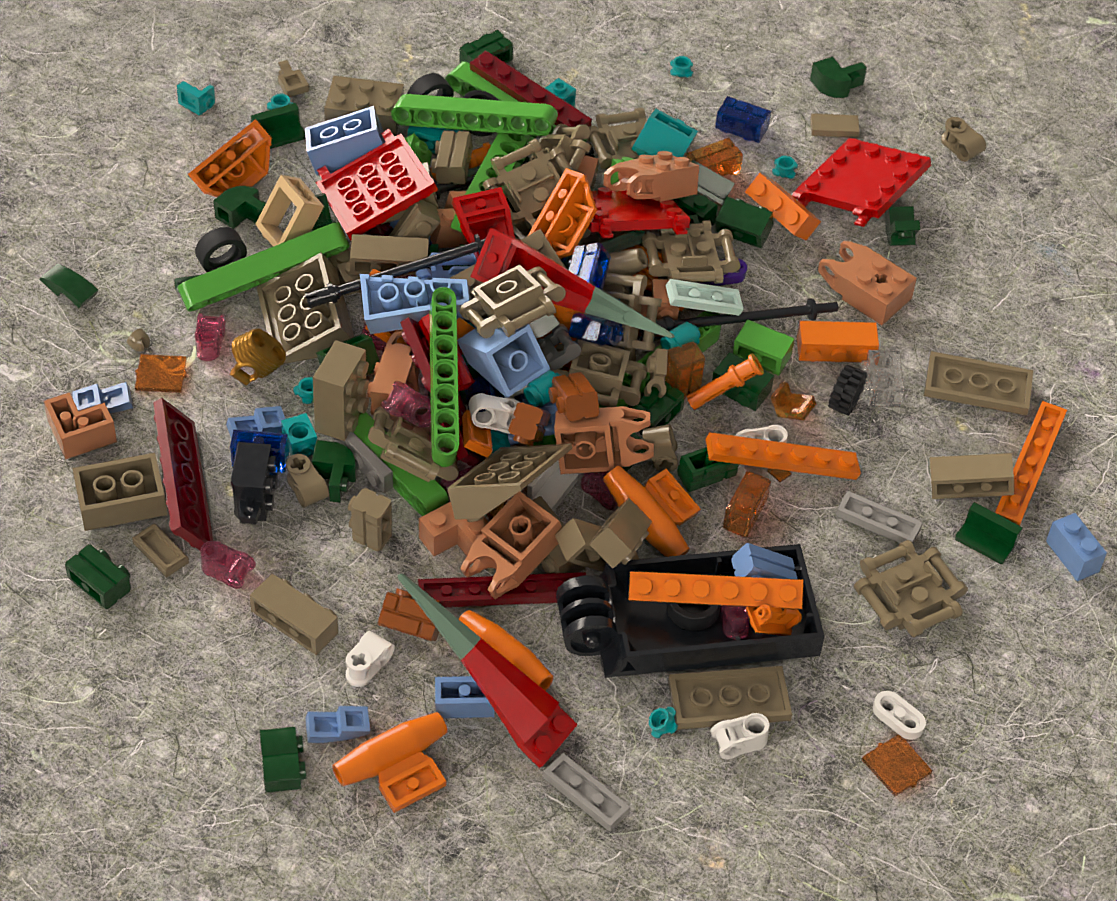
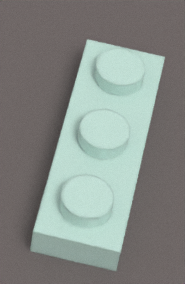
M669 279L666 284L671 306L737 316L744 310L739 289Z

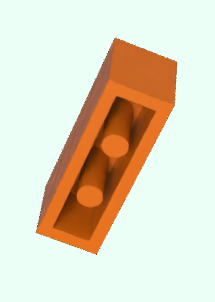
M762 173L757 175L745 191L760 206L773 212V217L793 235L807 241L822 222L777 182Z
M800 321L797 333L799 361L875 363L879 349L877 324L871 322Z

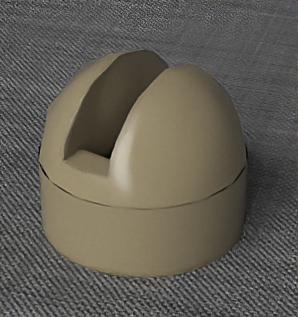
M139 328L128 337L127 344L135 351L142 352L144 347H149L150 338L143 329Z

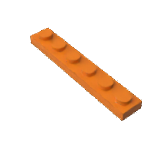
M1042 401L1013 469L1014 495L1001 497L995 511L996 514L1020 526L1063 423L1067 409Z
M709 432L705 439L709 460L853 480H857L861 474L856 452Z
M630 571L629 601L760 607L766 604L777 608L802 609L803 580Z

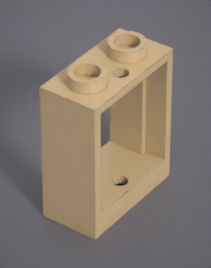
M280 175L255 225L262 232V236L272 246H276L311 232L324 205L301 178ZM292 201L297 209L283 233L278 226Z

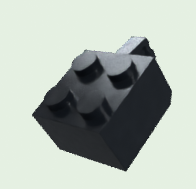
M238 442L231 485L234 499V515L242 524L248 523L252 525L257 524L258 521L266 522L268 511H273L274 495L271 493L272 489H277L278 473H273L276 471L277 458L272 456L271 444Z

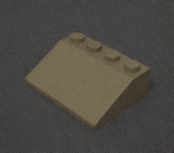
M322 252L256 287L266 331L282 344L286 352L284 364L317 358L316 352L331 347L335 340L343 342L354 337L344 295L337 300L338 303L333 304V302H329L313 309L309 308L305 293L327 287L328 283L341 285L336 267Z
M572 444L500 447L447 488L455 519H467V522L481 520L485 514L521 491L572 449Z

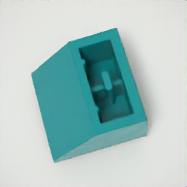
M655 108L631 150L635 151L638 156H654L659 151L672 152V156L685 157L698 131Z

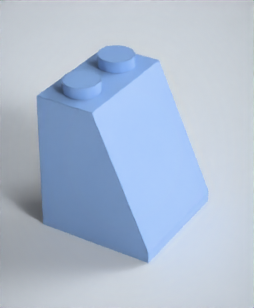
M529 324L516 330V334L510 337L505 335L502 328H497L491 337L483 338L477 332L476 327L457 340L467 362L507 398L550 370Z

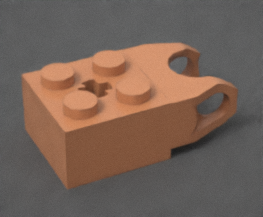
M659 151L654 156L640 155L639 159L620 162L611 166L604 173L603 185L613 191H627L626 194L638 200L654 199L659 202L697 194L699 165L689 162L688 158L672 156V152ZM618 172L620 181L612 185L610 181L613 173Z
M843 241L840 244L839 254L845 262L822 259L819 262L818 272L834 291L843 296V301L880 325H883L912 299L917 278L867 246L851 241ZM846 248L853 252V257L847 253ZM825 266H828L834 275L829 274Z
M403 329L397 330L392 334L386 344L381 361L375 365V378L373 382L369 383L367 396L371 398L372 402L371 415H374L376 408L386 407L390 411V415L394 417L397 409L400 407L406 411L407 415L412 416V410L415 407L420 392L418 382L420 369L416 367L412 360L413 352L411 347L397 343V339L402 337Z
M624 406L599 408L597 417H583L581 420L570 422L563 413L559 414L556 411L554 427L556 444H572V449L559 459L560 475L611 471L617 466L629 467L654 457L653 443L630 436L632 433L651 426L650 412ZM637 418H643V419H644L643 421H640V422L632 421L633 419H637ZM641 449H646V450H648L647 452H644V453H637V452H636V451L641 450Z
M519 491L481 530L482 534L473 542L460 569L467 578L480 573L484 569H496L492 582L487 589L491 596L496 599L518 587L559 544L555 534L562 529L561 523L557 518Z

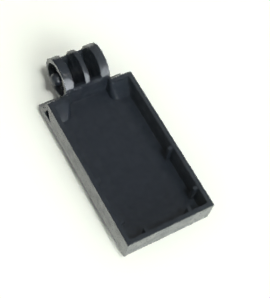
M801 544L762 547L793 558L797 579L803 580L802 609H797L801 613L802 619L792 627L793 631L789 636L756 633L750 624V618L744 606L721 605L719 617L712 626L704 630L690 631L682 629L673 623L668 616L667 603L629 601L630 571L735 576V569H733L731 559L738 550L630 560L625 565L620 562L614 568L607 563L603 572L598 577L585 575L574 577L560 585L556 592L566 650L578 656L601 655L600 663L603 667L605 678L815 657L821 655L825 636ZM678 603L682 609L692 613L703 612L711 606Z

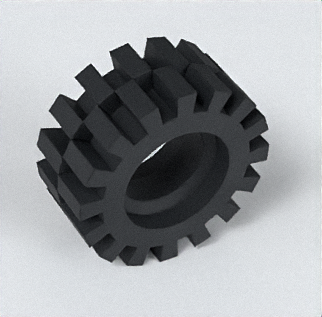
M848 364L845 365L844 369L840 372V376L837 378L836 384H834L828 407L849 416L857 405L861 392H863L867 372Z

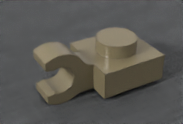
M288 60L278 62L281 69L278 71V83L284 94L292 97L309 92V84L300 69L293 71Z
M657 348L647 359L646 371L650 372V380L644 388L645 396L651 394V387L658 389L659 398H662L666 393L664 380L667 375L668 349Z

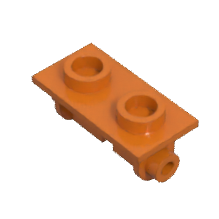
M766 604L760 607H746L750 624L756 633L789 636L793 631L792 627L802 619V615L797 609L782 610V608L770 607Z

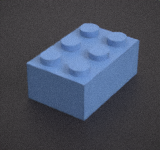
M374 106L305 128L306 149L317 176L319 175L317 169L324 165L331 174L385 143L380 134L384 131Z

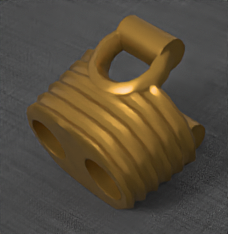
M262 329L249 330V332L234 338L232 342V353L237 364L230 371V375L242 384L248 385L257 378L267 377L274 370L280 368L286 360V352L278 340ZM251 367L255 372L249 375L240 368Z

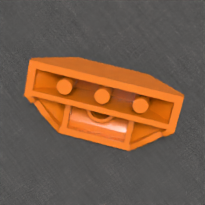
M255 119L188 175L204 194L218 197L224 191L233 187H253L268 174L272 138Z
M565 169L528 234L530 235L541 229L559 259L573 254L597 212L587 177L584 174Z

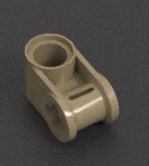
M950 117L946 120V132L942 134L941 142L961 161L966 162L985 151L986 141L982 135L972 129L963 119Z
M667 424L643 429V440L654 444V457L651 459L655 468L660 472L664 469H667L669 472L677 469L678 459L675 451L678 448L672 426Z
M294 454L287 459V482L303 508L329 497L326 482L318 474L307 456Z

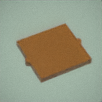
M141 354L138 369L135 370L137 376L135 391L182 393L183 381L187 377L185 371L187 357Z
M899 734L885 743H878L877 748L862 757V761L894 797L910 787L915 788L919 781L932 774L933 771Z

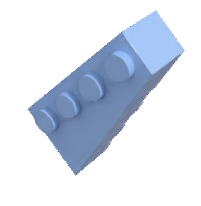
M360 274L364 320L370 334L403 329L400 322L408 317L417 322L420 321L422 317L429 314L432 294L439 287L450 288L455 293L457 319L459 317L464 319L460 314V307L472 299L466 279L432 278V280H423L412 276L404 279L393 278L392 275L370 277L369 274ZM443 302L438 303V304H440V305H442V306H447L446 303H443Z

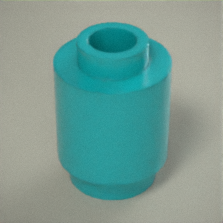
M684 322L669 331L675 337L669 338L664 336L660 340L662 349H668V356H679L699 344L700 332L694 324Z
M549 370L528 383L523 392L531 406H544L550 402L549 388L552 387L553 377L561 376L559 373Z

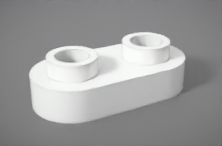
M882 691L877 694L873 703V712L881 721L905 739H917L923 734L926 720L922 713L895 692Z

